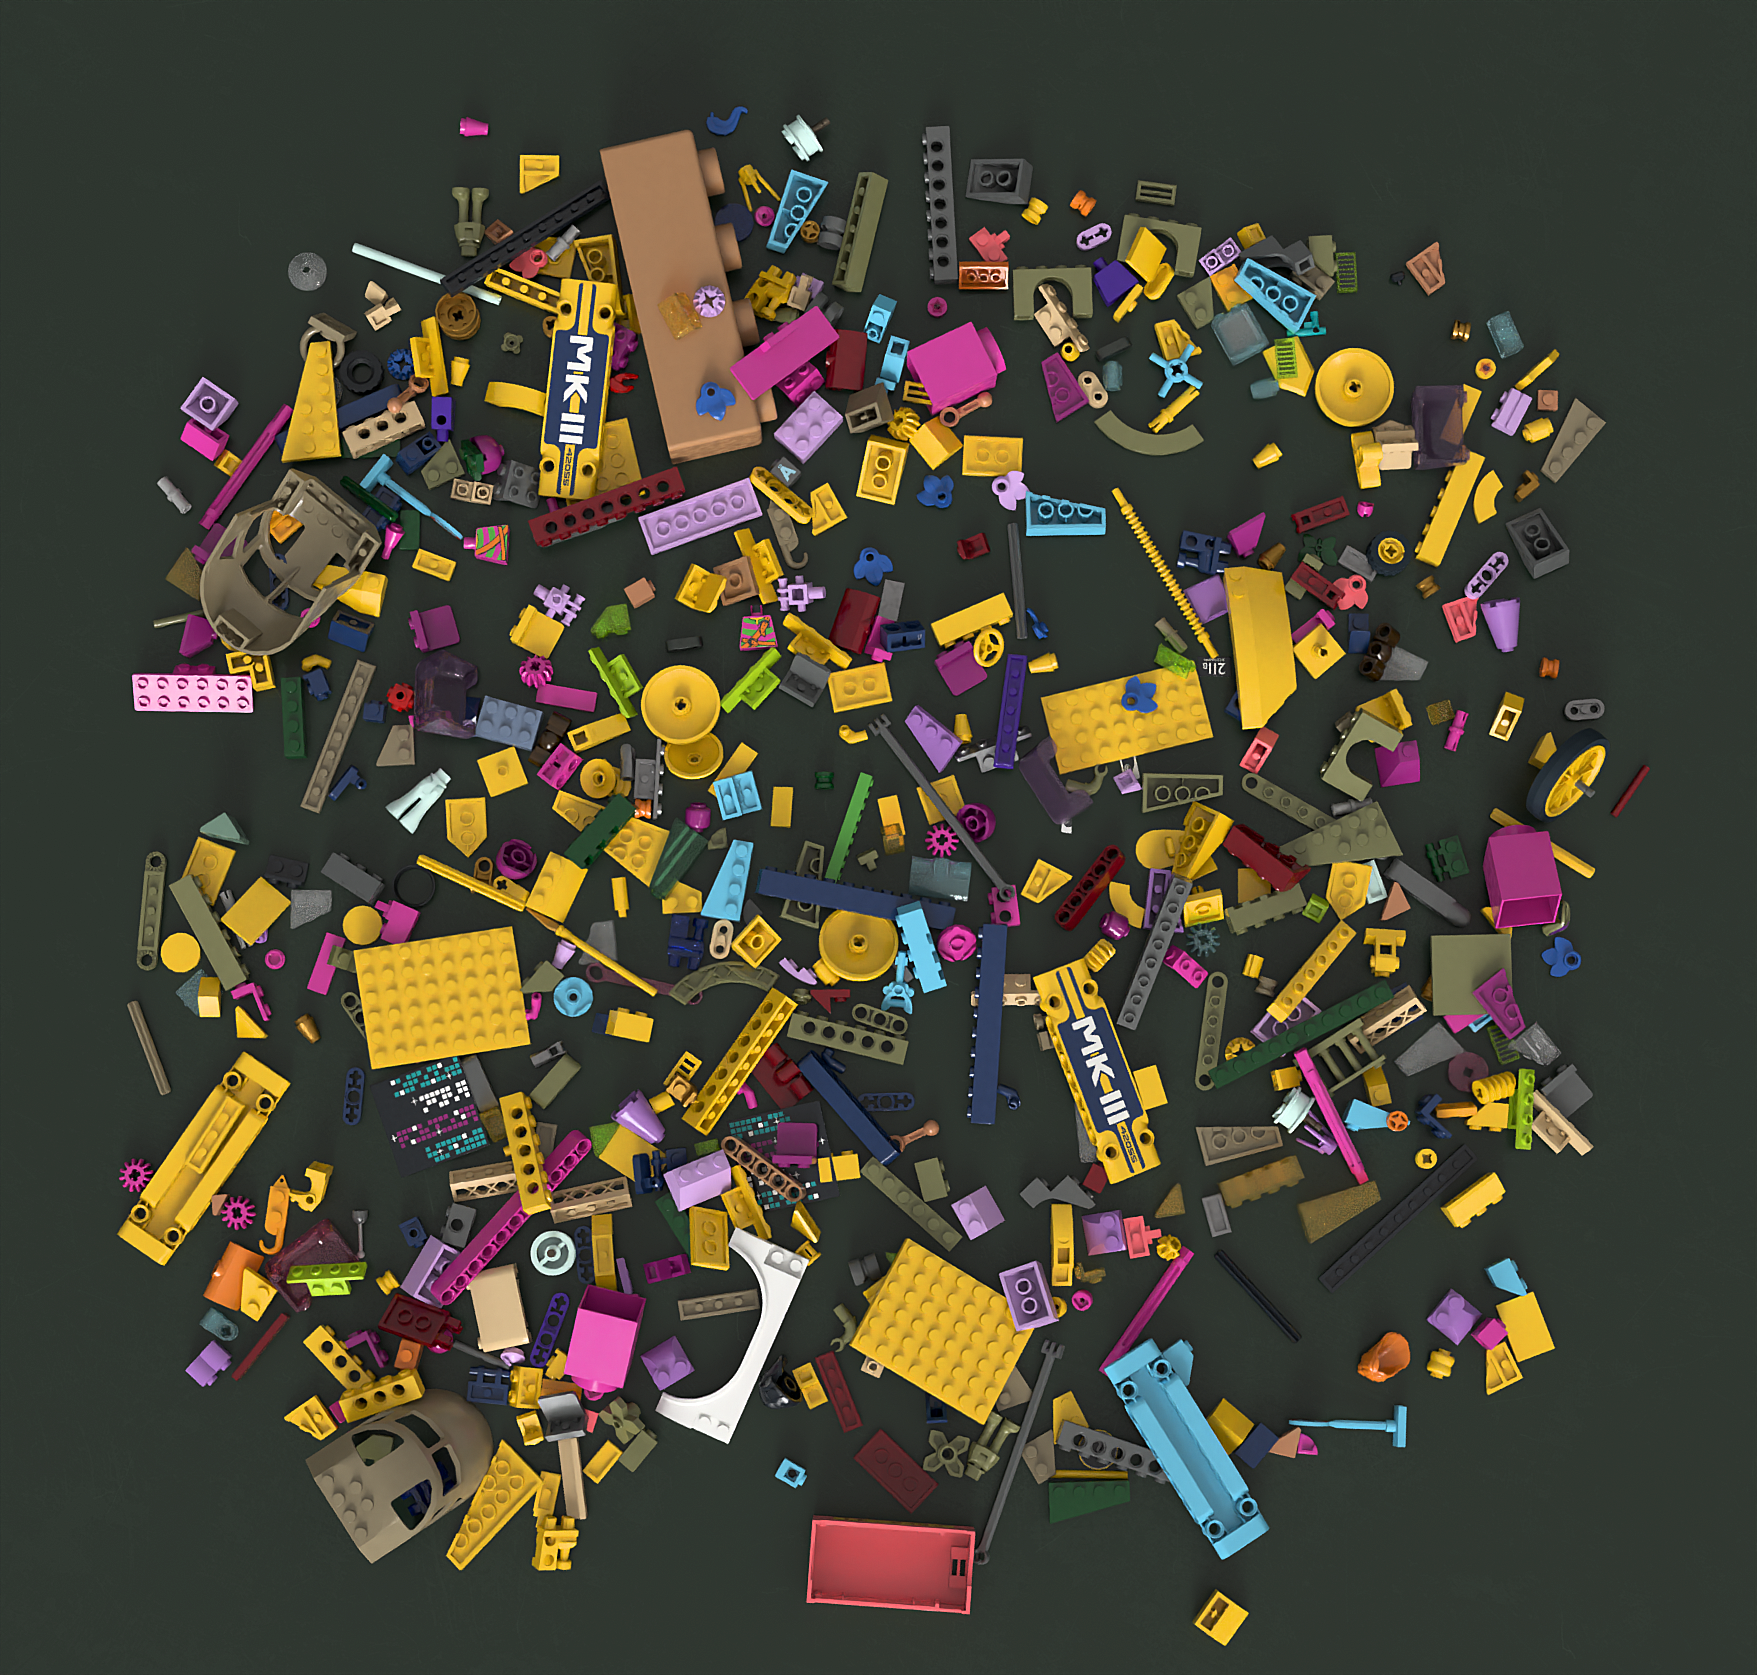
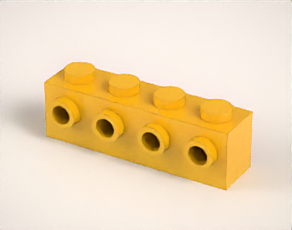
M1001 593L931 624V628L939 647L945 646V649L956 645V641L960 639L966 641L973 638L976 632L992 628L997 623L1001 626L1010 622L1013 613L1004 593Z

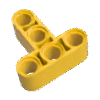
M1372 431L1352 433L1351 442L1360 489L1380 486L1381 479L1378 465L1383 459L1381 443H1374Z

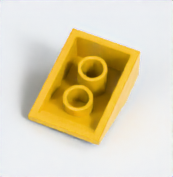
M871 435L867 442L856 496L894 505L906 463L909 443Z

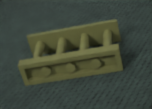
M1361 1016L1308 1050L1311 1058L1317 1054L1319 1057H1323L1339 1082L1328 1088L1323 1081L1330 1098L1335 1095V1090L1374 1066L1377 1069L1385 1064L1384 1059L1387 1058V1055L1384 1053L1380 1057L1378 1056L1362 1031V1025L1365 1022ZM1350 1033L1353 1036L1356 1035L1372 1062L1364 1067L1360 1065L1345 1042V1036ZM1334 1043L1340 1047L1355 1070L1347 1078L1344 1077L1329 1054L1330 1050L1328 1047ZM1296 1058L1293 1059L1292 1061L1294 1062L1295 1066L1298 1067L1299 1064Z

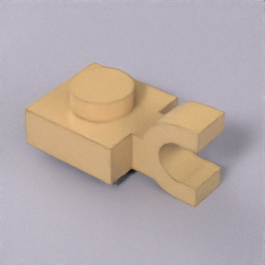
M809 275L801 276L799 287H792L787 305L802 311L807 309L813 293L808 291V288L814 277Z
M391 298L384 307L379 303L364 314L376 331L392 321L389 316L397 313L401 308L395 299Z

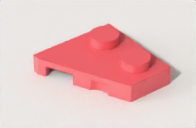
M1465 597L1442 606L1455 643L1476 635L1475 621L1478 613L1476 607L1479 598L1470 599Z

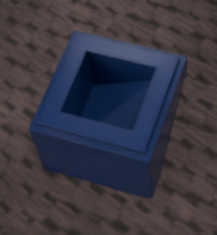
M596 1013L592 1027L593 1033L612 1036L605 1034L609 1015Z

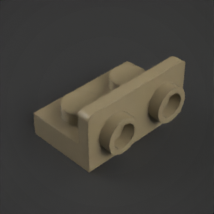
M1317 266L1299 276L1292 271L1289 276L1293 283L1315 294V299L1317 298L1319 301L1335 283L1332 278Z

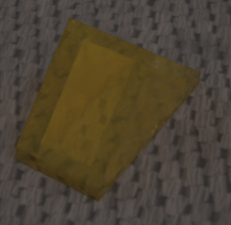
M895 823L880 827L886 856L905 852L900 824Z
M495 1106L479 1114L494 1143L507 1137L500 1106Z
M1175 1183L1153 1215L1155 1218L1186 1214L1181 1185Z

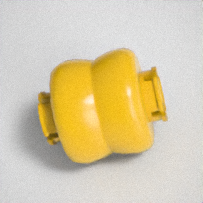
M1440 1348L1438 1352H1431L1430 1361L1427 1364V1370L1431 1371V1376L1443 1379V1376H1450L1451 1367L1455 1362V1359L1450 1356L1451 1352Z

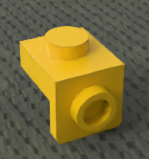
M536 1410L516 1416L525 1446L535 1445L544 1440L543 1429Z

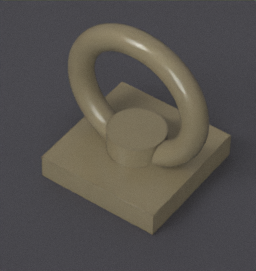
M324 312L313 315L308 321L312 327L305 331L300 341L301 356L306 363L308 341L311 336L320 332L326 339L336 341L337 354L333 359L334 369L343 360L345 354L344 342L354 339L357 331Z

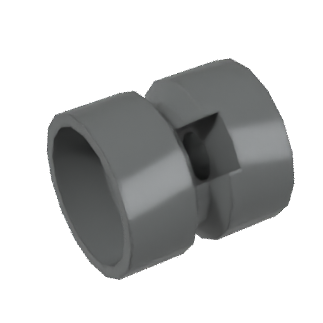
M823 216L820 227L823 231L819 233L817 245L826 249L840 250L843 240L841 235L845 232L847 221L834 216Z
M875 1253L864 1256L863 1260L857 1258L848 1261L855 1286L866 1283L867 1279L873 1281L882 1278Z

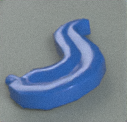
M743 106L735 107L726 121L714 117V113L711 112L706 122L709 132L724 136L732 133L737 127L741 113L747 114L748 110Z

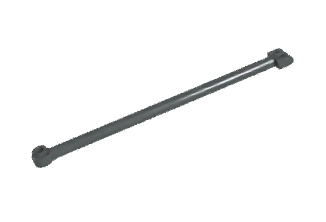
M884 713L880 715L884 723L881 724L878 718L874 720L878 726L877 728L872 723H869L868 727L875 736L881 734L999 889L1001 899L1011 901L1010 897H1015L1013 886L1006 884L888 727L891 726V722ZM1006 890L1011 892L1010 897L1004 896Z
M1048 1339L1044 1341L1041 1350L1046 1356L979 1547L974 1550L973 1562L978 1565H984L990 1559L988 1550L1055 1358H1062L1065 1349L1064 1345L1060 1344L1058 1347V1343L1052 1342L1051 1344V1341ZM982 1553L985 1555L984 1560L980 1559Z

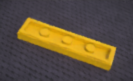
M227 1095L184 1164L202 1174L245 1105Z

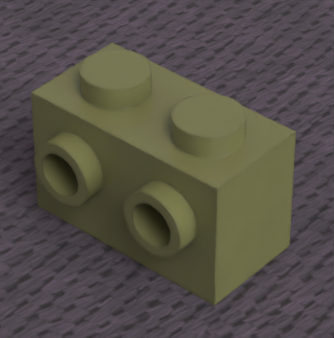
M936 1157L914 1163L924 1202L948 1196L947 1192L950 1191L948 1180H943L942 1172H945L942 1160L938 1161Z

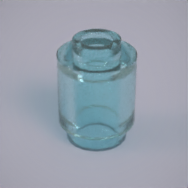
M1109 361L1107 365L1103 366V385L1106 391L1121 390V385H1123L1122 365H1119L1117 361Z
M1273 377L1255 380L1254 383L1250 384L1253 399L1258 398L1260 400L1277 396V391H1280L1278 380H1274Z

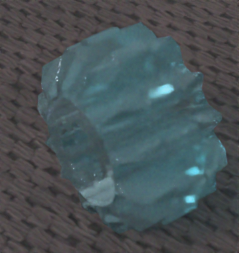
M1200 923L1197 924L1198 931L1191 927L1190 931L1194 935H1186L1187 938L1192 939L1186 945L1190 946L1193 944L1194 946L1190 952L1193 953L1198 949L1197 956L1199 957L1202 951L1205 957L1209 956L1208 949L1214 953L1216 950L1212 945L1219 946L1220 944L1214 941V939L1220 937L1219 934L1212 935L1216 928L1213 927L1208 931L1209 924L1207 923L1204 929H1202ZM1202 935H1205V939L1208 940V943L1205 942L1204 945H1201V941L1198 940V937H1202Z

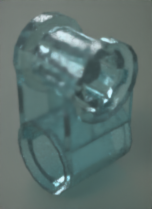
M213 1307L209 1308L199 1322L202 1327L222 1340H234L239 1334L238 1326ZM230 1327H231L230 1332H231L232 1334H231V1335H225V1334H226L225 1328H230Z

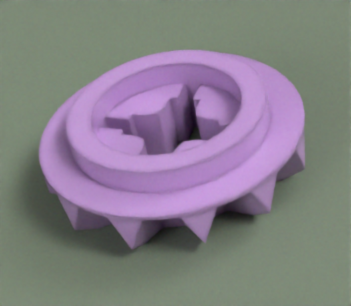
M711 285L701 287L695 292L693 299L694 308L704 317L717 316L725 306L724 294L718 287ZM705 294L709 296V298H715L712 301L714 308H712L708 303L704 304V302L706 301Z

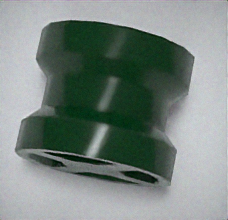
M815 772V778L817 779L815 789H834V784L832 783L834 772Z

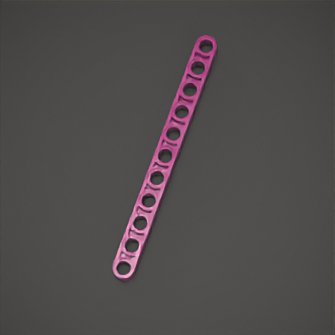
M578 1130L571 1131L545 1159V1163L542 1164L543 1171H546L548 1175L547 1189L551 1193L591 1149V1141ZM539 1186L532 1189V1194L538 1191ZM519 1189L432 1284L431 1293L441 1304H451L531 1216L522 1208Z

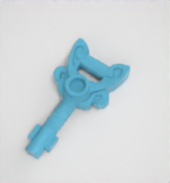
M898 951V956H896V981H892L889 985L883 987V993L886 994L881 1005V1010L883 1011L890 1007H899L912 1014L913 1006L910 997L914 995V989L909 987L908 983L903 982L905 966H907L908 962L906 951ZM901 996L905 1000L891 999V997Z

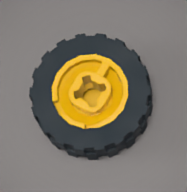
M1391 530L1383 531L1379 535L1377 534L1369 543L1366 550L1367 562L1378 574L1394 576L1404 570L1410 563L1412 547L1409 544V540L1403 534Z

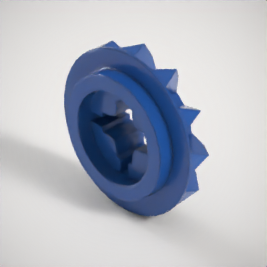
M406 348L397 349L390 354L387 360L388 370L396 379L406 380L415 374L412 351ZM405 358V362L409 365L404 366L401 372L400 365L395 362H401Z

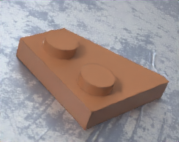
M1435 242L1405 264L1428 296L1445 284L1438 242Z

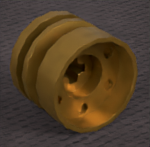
M460 292L454 297L447 293L440 298L436 305L435 313L436 319L444 333L451 339L459 341L474 336L480 328L481 318L472 298L464 292Z

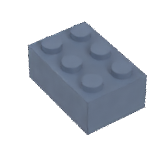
M485 696L474 734L477 737L532 752L537 742L544 713Z

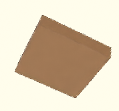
M744 556L713 568L714 574L727 578L726 587L720 594L724 606L760 594L750 556Z

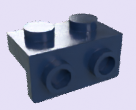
M381 486L375 497L394 511L398 512L402 506L401 497L395 495L384 486ZM369 505L362 513L366 519L376 526L379 532L382 528L385 530L386 525H389L391 522Z

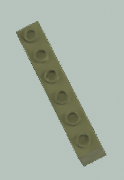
M799 1010L797 1014L792 1013L787 1037L903 1065L909 1043V1041H905V1036L894 1034V1037L886 1036L884 1031L875 1029L873 1033L866 1031L867 1027L855 1025V1028L847 1026V1022L836 1020V1023L828 1022L827 1017L817 1015L816 1018L808 1017L809 1013ZM812 1022L815 1024L816 1028L813 1033H806L804 1031L806 1023ZM826 1027H832L835 1030L832 1038H826L823 1035ZM845 1032L853 1033L854 1040L852 1042L846 1043L843 1040L842 1036ZM866 1036L871 1037L874 1041L873 1045L869 1048L862 1045V1039ZM883 1042H891L893 1049L890 1052H884L881 1049Z

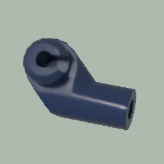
M825 1047L821 1057L828 1067L842 1074L846 1065L832 1058L835 1051Z
M999 1084L997 1093L1006 1096L1010 1109H1017L1021 1103L1017 1090Z

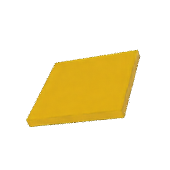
M627 418L605 423L602 455L600 461H598L599 473L596 479L595 496L642 479ZM587 466L584 469L586 476H590L593 473L592 466ZM643 490L640 495H644L645 491ZM566 499L567 506L583 501Z

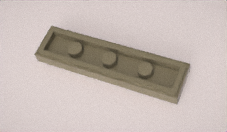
M757 1289L678 1300L681 1321L760 1309Z

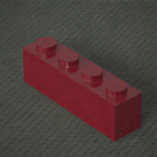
M1245 824L1233 826L1222 845L1227 848L1231 855L1240 858L1246 867L1255 870L1260 878L1270 882L1275 890L1279 892L1291 890L1311 870V867L1306 864L1302 867L1296 863L1297 858L1291 854L1288 856L1279 852L1280 847L1264 842L1265 837Z

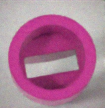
M1358 502L1357 512L1361 517L1364 514L1366 517H1369L1373 512L1374 505L1370 502Z

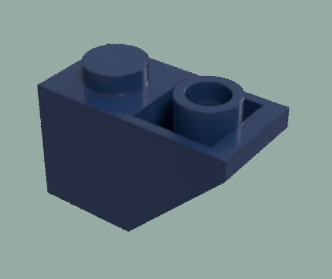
M429 431L400 450L395 461L408 476L423 466L441 448V445Z

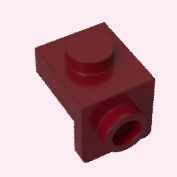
M985 533L957 541V550L963 559L971 560L991 551Z

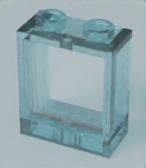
M1239 303L1233 306L1227 314L1222 312L1216 315L1211 324L1233 366L1268 348L1270 344L1247 303L1243 305Z

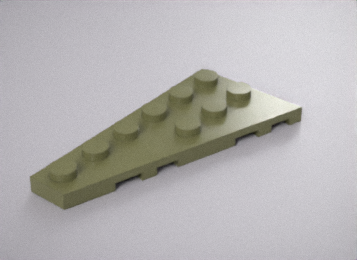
M1378 801L1280 846L1279 852L1288 856L1291 854L1297 858L1296 863L1302 867L1305 864L1308 866H1319L1403 855Z

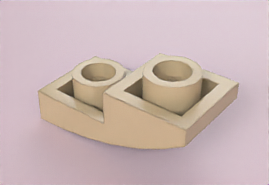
M454 478L450 499L490 505L494 485Z

